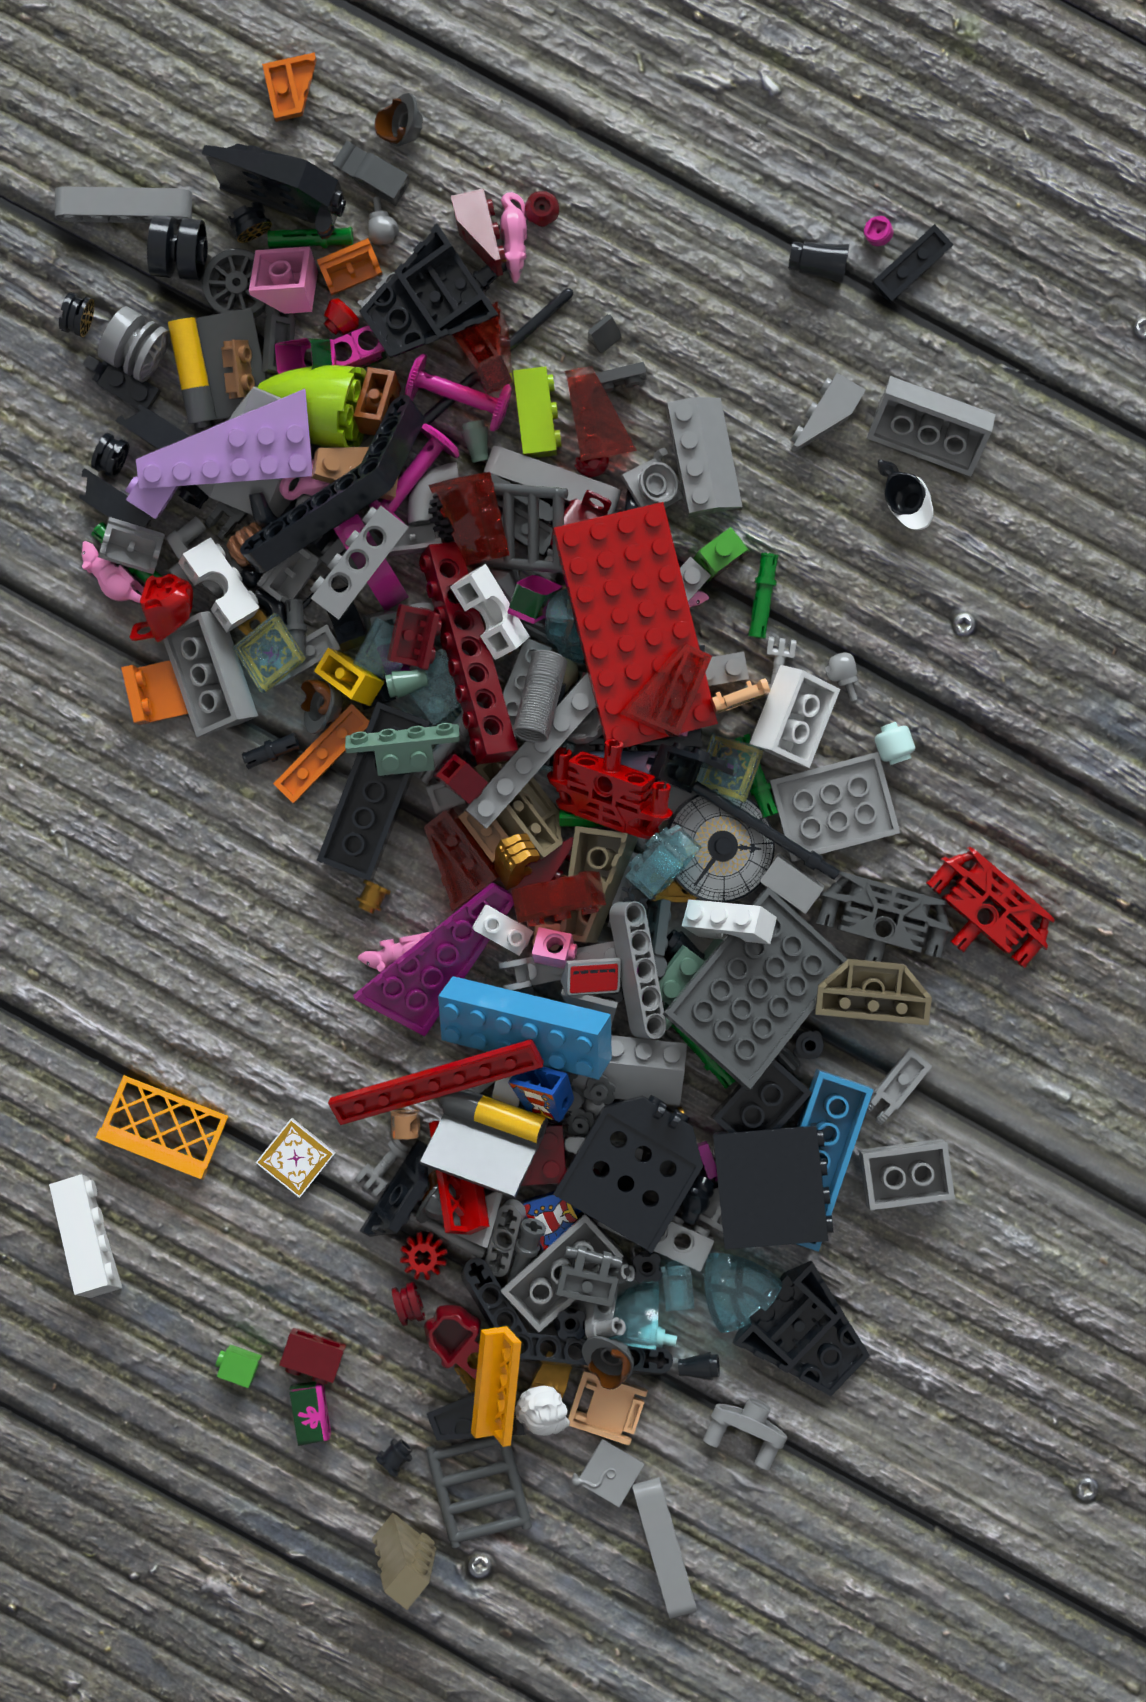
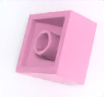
M311 247L255 250L249 286L250 295L284 314L312 312L318 270Z

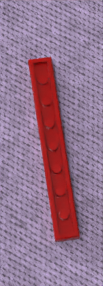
M533 1039L334 1096L329 1099L328 1105L339 1124L344 1125L543 1067L544 1061Z

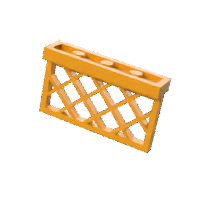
M123 1075L104 1123L99 1128L95 1138L204 1180L208 1171L207 1168L229 1116ZM128 1083L137 1086L142 1098L127 1104L123 1095ZM143 1089L152 1092V1094L145 1096ZM160 1095L165 1098L168 1108L153 1114L148 1099ZM169 1099L179 1104L171 1106ZM121 1100L124 1106L117 1108ZM144 1101L150 1116L134 1122L129 1107ZM184 1105L190 1107L194 1119L179 1125L174 1110ZM126 1110L131 1124L121 1129L111 1126L114 1114ZM195 1110H198V1111L203 1112V1113H205V1114H203V1115H201V1116H197V1113H196ZM170 1112L176 1126L161 1133L155 1118ZM210 1115L221 1119L217 1130L205 1135L199 1120ZM152 1120L157 1135L148 1139L140 1137L136 1126ZM196 1122L202 1137L187 1143L181 1128ZM133 1128L135 1135L126 1130ZM178 1130L184 1145L175 1149L167 1148L162 1136ZM214 1136L209 1145L207 1138ZM159 1138L162 1145L152 1141ZM204 1140L208 1149L204 1161L193 1158L189 1146ZM185 1148L188 1155L178 1151Z

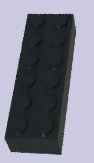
M377 702L366 733H376L384 729L405 730L412 726L432 727V723ZM358 752L316 861L368 881H373L414 772L378 776L375 752Z

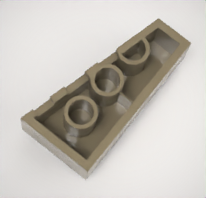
M575 826L560 932L572 934L574 941L597 943L639 837L628 833Z
M392 1513L373 1536L372 1542L376 1545L374 1549L375 1555L381 1556L377 1564L382 1570L380 1576L384 1592L408 1610L430 1582L436 1547L434 1546V1541L427 1534L421 1533L420 1535L396 1514Z

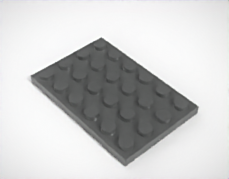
M769 887L761 892L752 905L761 906L777 917L771 944L745 942L739 937L727 934L663 1013L671 1023L746 1090H750L816 1007L818 985L847 960L842 953Z

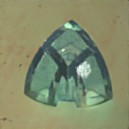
M565 588L557 592L548 602L545 613L546 636L549 643L552 642L558 648L560 655L574 662L586 664L568 591Z
M723 1253L708 1254L704 1279L705 1295L710 1315L721 1333L731 1332L750 1324L749 1317L760 1308L766 1311L771 1306L783 1285V1282L776 1275L761 1265L742 1257Z
M645 1282L634 1285L617 1297L613 1318L618 1317L625 1322L626 1330L623 1335H617L609 1339L616 1338L622 1343L627 1344V1346L656 1349L659 1282Z

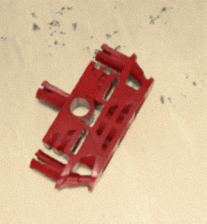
M617 739L606 740L604 758L584 751L571 758L572 751L568 749L565 754L566 748L563 747L558 748L554 752L553 770L547 774L549 783L559 793L560 797L556 800L558 808L575 814L578 817L643 839L656 837L659 833L658 827L663 821L668 820L672 816L673 812L668 808L671 786L667 783L664 789L665 782L654 783L655 776L622 765V741H618L617 746Z
M967 847V853L958 854L951 858H940L944 864L926 884L928 887L934 888L933 891L940 895L955 875L959 876L955 882L956 886L951 887L948 890L950 893L942 897L944 901L948 902L949 906L968 921L957 935L950 940L954 946H958L957 949L964 953L975 938L982 933L1000 950L1010 954L1013 950L1010 947L1017 946L1019 943L1017 939L1027 935L1028 939L1011 956L1024 969L1041 948L1048 949L1046 942L1049 922L1054 923L1055 919L972 847ZM973 860L975 864L969 871L961 866L965 862ZM968 880V881H969L972 885H974L981 893L979 894L976 890H974V889H973L969 884H967L965 881ZM988 898L996 906H998L1001 909V911L998 913L997 909L994 906L982 903ZM983 908L990 914V918L985 924H981L977 918L978 912ZM1007 915L1011 917L1022 928H1018L1013 922H1011L1007 918ZM1038 916L1041 918V922L1036 931L1031 923Z

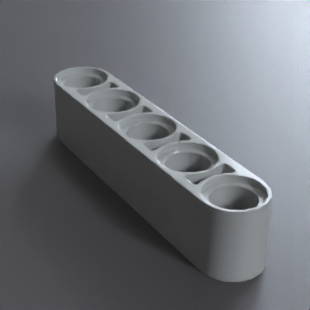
M66 186L55 189V218L64 222L151 223L154 215L174 217L177 224H181L184 218L192 219V192L187 189Z
M492 446L483 472L487 476L493 473L516 485L567 488L568 497L564 499V503L567 505L573 499L582 501L586 490H591L612 502L608 514L615 513L622 493L621 490L611 485L499 446ZM590 498L593 504L600 507L604 506L601 501Z
M637 901L617 902L611 907L609 918L616 956L621 959L620 978L631 1033L637 1038L659 1039L665 1034L666 1019L663 1015L664 1008L646 910Z
M660 1477L633 1484L635 1499L669 1618L673 1619L697 1612Z

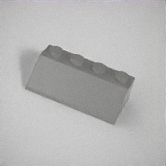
M890 376L867 434V439L971 477L992 433L996 414Z
M692 397L667 402L666 413L687 519L742 508L721 398Z
M212 611L200 612L191 616L175 632L163 639L196 737L237 726L258 716L230 632L226 633Z
M611 1035L612 1059L602 1075L606 1076L609 1079V1083L614 1084L616 1087L613 1093L614 1100L623 1101L642 1095L649 1099L650 1095H653L665 1102L667 1106L680 1107L687 1044ZM578 1075L576 1079H573L571 1086L579 1088L584 1094V1089L587 1087V1081L590 1077Z
M586 1214L578 1219L501 1289L504 1296L538 1332H541L557 1317L560 1311L565 1310L576 1300L556 1295L562 1265L574 1266L575 1259L564 1257L566 1246L577 1248L579 1245L587 1247L588 1251L597 1253L606 1251L612 1253V1256L623 1257L621 1248L602 1227L598 1226ZM584 1262L583 1269L598 1272L600 1265Z

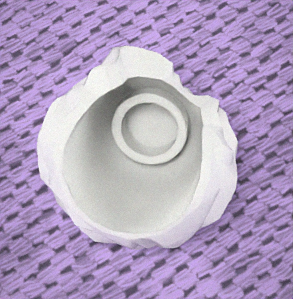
M538 1386L530 1388L523 1392L520 1399L516 1402V1419L520 1423H525L533 1434L540 1436L551 1435L552 1433L558 1434L570 1425V1420L566 1417L568 1411L566 1405L562 1402L561 1395L552 1387Z

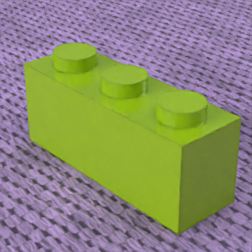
M546 366L513 370L523 455L531 458L556 456V447H562L560 430H554L553 419H558L556 402L551 403L550 392L555 391L553 374L547 375Z

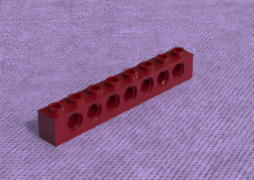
M460 542L429 544L420 556L419 566L426 577V591L428 597L432 599L434 612L440 614L439 619L442 621L441 646L446 650L449 660L448 671L454 678L456 686L455 696L462 707V720L464 727L469 732L471 753L475 756L477 765L507 761L518 751L492 655L480 637L485 632L481 615L475 608L464 611L450 586L468 574ZM448 598L452 599L455 604L450 602ZM455 624L460 625L462 629H459ZM462 649L466 650L469 653V655H466L462 651ZM469 675L473 676L477 682L473 681ZM477 701L482 703L484 708L480 707ZM484 728L489 729L492 735L488 734Z

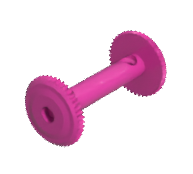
M421 354L417 356L407 379L405 395L409 396L413 401L418 388H424L432 393L488 411L493 414L490 431L494 432L499 429L511 399L512 389L510 384L506 383L499 398L492 397L481 391L426 373L424 370L427 355Z
M423 424L420 431L429 441L398 479L396 497L392 501L383 499L379 502L375 500L368 505L370 508L374 507L377 510L381 505L403 522L394 512L442 450L454 458L459 457L458 448L444 434L428 424Z

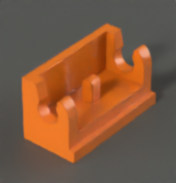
M368 238L317 259L331 296L382 275L380 265Z

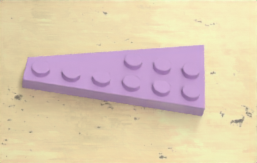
M305 388L137 458L136 468L139 489L312 476Z

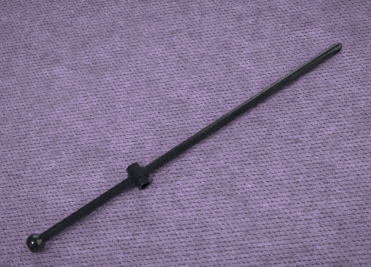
M571 288L563 290L459 384L469 388L475 385L571 299L573 290ZM443 397L423 415L425 418L423 424L430 425L456 401ZM247 566L240 571L242 582L249 589L258 586L257 583L261 579L262 574L258 573L254 567Z

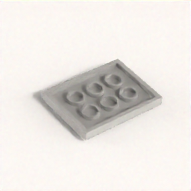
M879 752L769 781L783 835L810 852L813 850L818 854H824L900 833ZM788 852L790 862L801 860Z

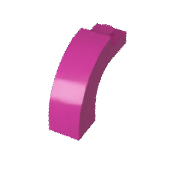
M357 514L334 528V531L347 550L349 547L344 543L354 530L360 533L365 525ZM368 531L366 535L367 542L372 546H377ZM355 552L350 555L358 569L365 565L366 558L362 553ZM385 558L367 581V584L383 609L389 610L409 596Z

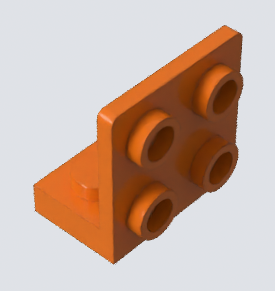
M170 660L138 668L134 665L121 667L134 723L143 725L188 714Z

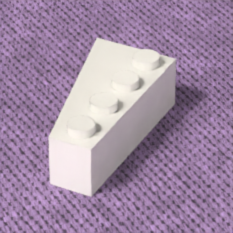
M81 1174L49 1184L74 1295L92 1298L122 1289L104 1228L103 1214L96 1201L97 1189L94 1181L90 1180V1177Z

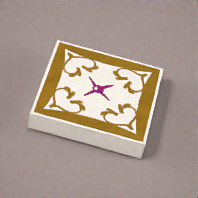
M291 1118L256 1163L300 1198L336 1152Z

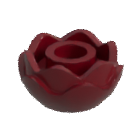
M537 191L531 194L525 203L526 218L540 227L547 226L559 216L558 200L547 191ZM544 206L545 208L544 210H540L539 207Z
M599 452L597 455L586 453L582 458L576 457L574 467L582 476H599L604 474L608 468L609 457H606L604 452Z

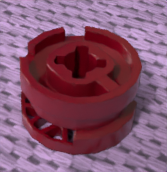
M414 1281L407 1283L406 1287L401 1288V1292H399L397 1287L391 1289L395 1309L403 1327L408 1325V1319L410 1321L417 1320L418 1322L425 1320V1313H421V1310L424 1308L420 1293L415 1291L417 1286Z

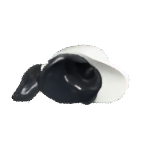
M878 460L880 474L887 477L885 500L891 512L904 526L912 530L927 528L933 518V505L931 495L923 480L914 474L899 472L898 467L892 462Z

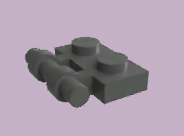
M579 1245L577 1248L566 1246L564 1257L575 1259L574 1266L562 1265L556 1295L612 1307L618 1277L608 1275L610 1267L620 1269L622 1258L612 1256V1253L606 1251L602 1253L588 1251L587 1247ZM584 1262L600 1265L599 1271L584 1270Z

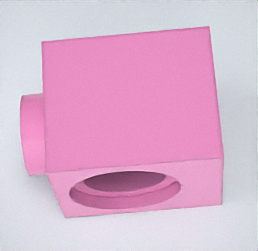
M541 927L538 928L532 951L534 963L564 969L566 961L575 960L577 945L574 944L572 934ZM553 945H561L563 947L559 953L549 952Z

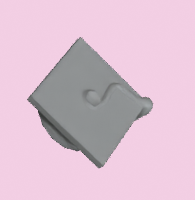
M665 448L656 451L653 455L654 459L621 475L638 507L664 502V506L667 508L683 499L678 490V479L675 472L670 466L661 461L662 457L668 454Z
M601 1439L580 1477L576 1473L573 1474L572 1484L574 1486L582 1485L617 1507H620L643 1468L644 1463L608 1441Z

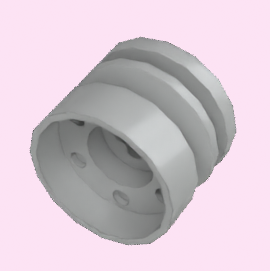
M127 306L122 307L111 319L102 335L98 347V357L116 368L124 364V372L130 376L133 375V378L143 383L154 374L165 356L170 342L169 330L164 327L158 328V324L153 321L145 325V317Z

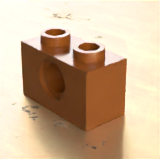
M368 367L353 415L360 433L375 436L388 407L399 397L401 386L395 371Z

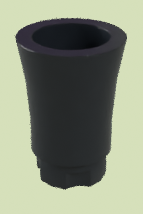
M793 241L788 269L799 270V273L815 275L843 284L850 244H822L806 241L803 244Z

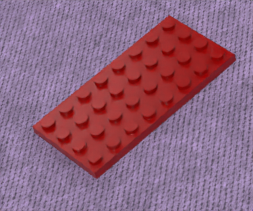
M664 502L554 527L552 531L605 741L617 739V746L618 741H622L623 748L718 724L710 700L712 697Z

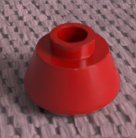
M338 298L329 301L323 315L326 319L323 324L331 333L337 335L339 332L341 335H345L359 327V318L343 301Z

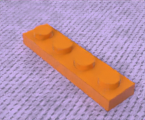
M351 703L273 784L295 804L346 752V736L355 732H365L370 721Z

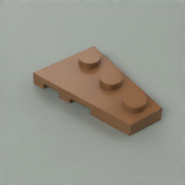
M369 447L318 448L314 455L311 478L331 484L361 464ZM398 478L392 489L380 498L392 501L396 497Z

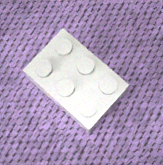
M780 665L749 744L787 762L810 768L840 689L804 670Z

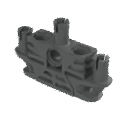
M839 872L840 879L833 883L826 892H821L820 896L824 898L816 924H825L827 927L834 928L839 903L844 902L842 910L845 912L844 915L840 916L839 920H842L841 925L837 926V930L869 938L870 942L865 960L882 962L886 944L921 953L922 948L919 946L920 943H924L925 938L922 936L923 933H927L928 926L932 927L924 954L942 959L948 932L954 933L953 928L949 926L948 917L944 909V905H948V902L844 872ZM848 881L852 883L849 895L839 894ZM851 902L869 906L870 909L865 911L850 905ZM931 905L936 906L937 921L928 917ZM880 909L896 914L894 921L889 917H876L877 910ZM903 917L922 921L921 926L904 922ZM880 921H885L889 927L888 933L883 937L878 936L875 931V927Z

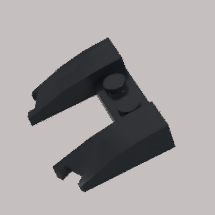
M143 405L138 406L140 412L125 420L123 415L115 420L118 424L157 450L189 437L188 434ZM86 468L83 469L81 477L87 478L86 494L79 495L81 500L108 518L112 517L147 528L153 517L128 502L126 494Z

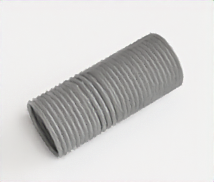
M539 650L532 653L513 727V732L517 737L536 743L545 742L549 739L568 663L562 655L548 650Z

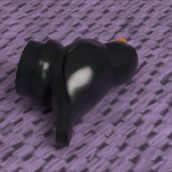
M698 1175L682 1202L684 1208L682 1220L688 1224L694 1225L700 1215L709 1208V1199L714 1194L715 1185L708 1178Z

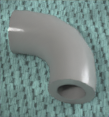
M457 462L432 468L421 477L408 498V525L430 523L429 518H433V516L428 514V509L433 508L429 504L430 500H433V495L441 491L460 487Z

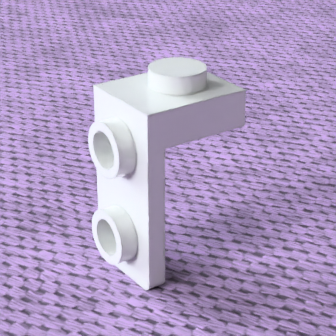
M489 905L483 907L472 926L474 931L519 956L527 947L534 932L522 923L511 919Z

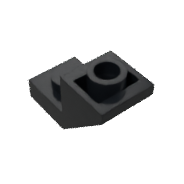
M348 586L334 590L342 592L345 591ZM354 600L339 620L327 611L342 653L369 643Z

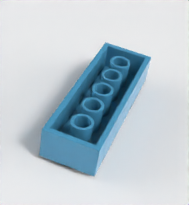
M452 976L438 996L442 1041L489 1052L533 1039L544 1061L543 1066L598 1080L612 1059L611 1014Z
M816 1069L809 1088L812 1094L805 1100L796 1127L811 1126V1123H817V1130L823 1129L825 1147H819L820 1158H826L828 1175L822 1176L823 1187H829L831 1204H825L826 1216L832 1214L873 1089L869 1086ZM822 1242L799 1243L797 1245L819 1252Z

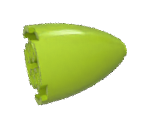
M325 365L311 370L312 366L274 375L259 383L257 388L280 398L305 388L311 444L323 448L360 446L364 434L360 433L353 415L366 376L364 368Z

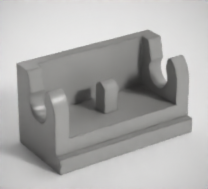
M109 517L98 558L154 574L165 534Z
M435 523L409 525L387 556L423 553L429 544L443 543L442 538L438 537L439 531L434 532L433 530Z
M304 547L264 573L257 585L284 603L286 600L296 599L322 560Z
M779 853L760 879L761 883L805 914L824 890L823 884Z

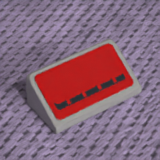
M618 957L566 961L560 981L566 995L575 996L619 992L621 959Z

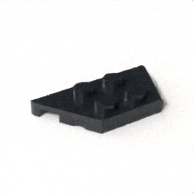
M417 1139L363 1224L360 1232L369 1237L398 1233L402 1226L407 1224L412 1209L417 1202L423 1199L426 1187L428 1186V1167L420 1164V1160L428 1146L427 1144Z

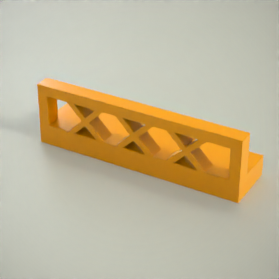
M507 1326L481 1330L471 1434L475 1439L494 1436L503 1447L511 1446L521 1341Z

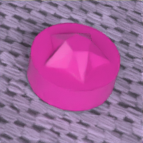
M884 216L871 218L864 227V235L873 246L887 244L894 232L890 221Z

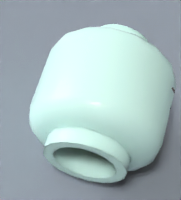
M893 722L880 727L882 733L877 734L874 741L882 761H889L890 765L912 758L911 753L915 751V744L907 726L898 727L897 723Z

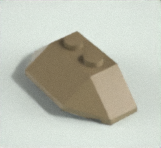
M509 760L480 764L473 769L489 783ZM532 777L499 814L496 821L508 837L527 833L541 860L563 844L561 826H559L560 812L534 777Z
M847 959L818 985L815 1015L929 1025L932 997L905 964Z

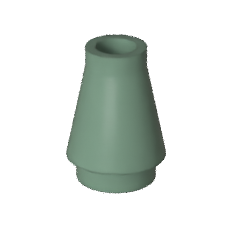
M484 420L463 423L461 434L471 455L472 463L488 460V426H485Z
M425 670L391 671L392 674L385 675L390 698L397 696L399 699L422 687L429 686Z

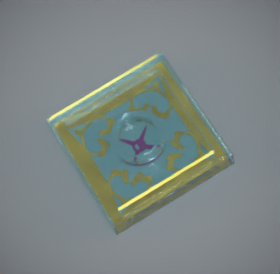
M273 613L233 646L257 688L263 693H266L306 660L283 620L276 613Z
M713 733L706 752L711 754L710 759L714 756L727 761L726 767L734 770V774L730 776L701 767L696 781H699L721 796L745 803L764 749Z

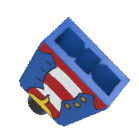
M542 1067L514 1075L508 1081L527 1111L547 1117L551 1123L562 1121L574 1101L569 1076L561 1071Z
M554 1191L521 1201L526 1210V1217L537 1219L546 1226L545 1234L539 1241L543 1251L580 1219L578 1214L582 1212L553 1195Z

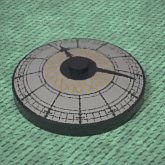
M713 790L771 827L768 818H762L759 806L751 799L746 797L745 801L720 794V790ZM697 794L683 802L669 819L663 837V852L671 877L685 892L704 901L731 902L747 896L761 884L760 879L773 862L775 843Z

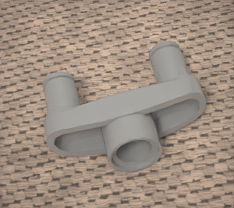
M196 516L177 532L174 530L166 537L178 560H180L183 553L188 551V544L206 530V527ZM234 559L228 562L231 567H235L240 573L242 569ZM178 562L168 570L171 574L185 579L192 584ZM206 580L199 583L216 597L223 593L220 585L214 581Z
M623 1264L620 1269L612 1267L609 1269L608 1275L618 1277L612 1307L579 1300L578 1310H581L586 1316L585 1334L587 1338L601 1336L609 1339L625 1333V1322L618 1317L613 1318L619 1284L633 1281L635 1278V1270L631 1265Z
M748 1398L744 1409L727 1404H716L711 1414L713 1419L703 1440L708 1445L717 1448L727 1427L732 1425L764 1440L754 1462L758 1467L770 1470L779 1449L783 1448L787 1436L782 1430L767 1420L771 1411L767 1404L755 1398Z

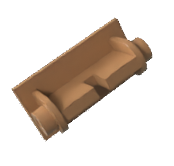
M248 340L223 341L224 347H221L223 368L233 367V373H224L226 393H229V399L246 397L252 387H255L250 363L252 352Z

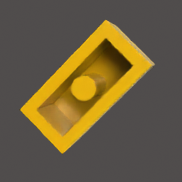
M329 647L314 670L315 673L347 697L368 706L372 704L384 684V681L350 656Z

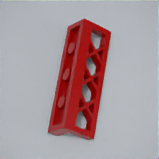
M440 1121L429 1123L431 1138ZM436 1170L445 1233L471 1235L490 1227L484 1187ZM449 1184H451L456 1191L455 1199L449 1193ZM454 1211L460 1217L461 1226L454 1225Z

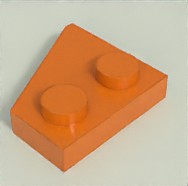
M315 52L262 64L275 122L303 116L317 61Z

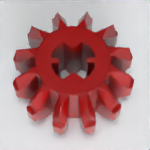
M421 1231L417 1232V1241L409 1236L406 1239L409 1246L405 1245L400 1249L402 1253L407 1254L400 1258V1263H410L405 1268V1273H410L413 1269L416 1270L414 1274V1279L416 1280L420 1277L421 1272H424L426 1280H430V1270L438 1276L441 1270L437 1265L446 1266L447 1260L440 1256L447 1254V1248L438 1249L443 1240L439 1238L433 1243L431 1241L433 1238L432 1232H429L427 1239L423 1238ZM420 1250L422 1253L428 1251L430 1253L428 1256L429 1261L426 1259L420 1261L418 1259L419 1252L417 1251Z

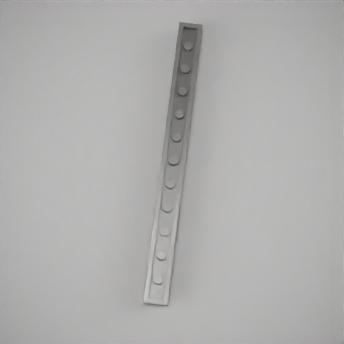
M691 557L680 567L688 601L711 576ZM588 672L556 707L549 739L541 743L526 741L487 784L482 794L477 799H474L465 809L484 828L487 829L596 706Z

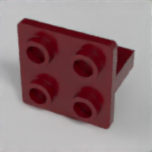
M399 604L387 660L428 670L429 664H432L435 659L436 650L433 645L435 636H438L441 631L442 621L439 619L440 614L424 607L418 608Z

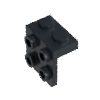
M674 742L672 747L661 744L650 775L655 776L656 779L668 783L682 791L692 793L691 789L696 782L701 767L733 776L734 770L726 767L728 762L714 756L710 759L711 754L695 748L694 751L691 750L689 752V747Z

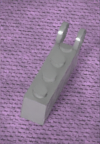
M614 940L577 947L575 960L617 958ZM533 956L498 963L499 969L514 966L517 982L503 985L504 989L509 990L561 980L564 971L562 968L534 963Z

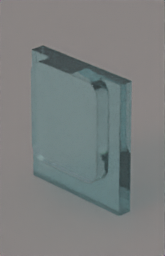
M375 618L353 663L386 679L385 675L392 674L391 671H400L403 666L402 663L387 660L394 626Z

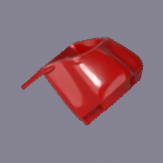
M167 574L163 577L150 576L146 580L140 599V604L147 621L133 625L130 634L131 641L155 638L156 642H160L181 627L190 618L193 607L192 585L187 580L173 574ZM144 627H150L151 629L146 634H138V631Z

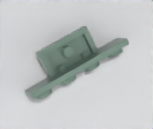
M441 723L434 727L412 726L405 730L384 729L376 733L355 732L346 736L345 751L346 753L374 751L378 776L435 770L432 745L459 742V724Z
M713 939L705 950L703 959L684 945L681 946L668 963L665 975L658 978L661 997L666 1002L663 1007L664 1012L723 939ZM665 1017L667 1030L673 1023Z

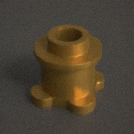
M364 879L363 883L366 885L360 897H356V900L360 902L359 908L374 914L375 909L378 911L382 910L380 905L385 895H390L391 891Z

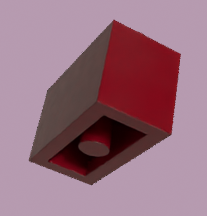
M293 1328L289 1334L279 1366L285 1367V1371L293 1375L299 1376L303 1373L312 1376L311 1379L320 1384L333 1383L337 1376L346 1345Z

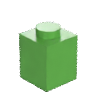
M230 1344L226 1352L220 1351L215 1367L219 1368L217 1377L249 1388L255 1377L262 1355Z

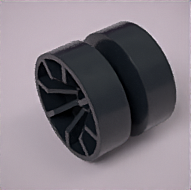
M154 215L149 226L147 241L149 274L155 277L171 278L177 267L180 279L200 281L203 277L208 255L205 222L203 220L184 218L178 230L174 217Z

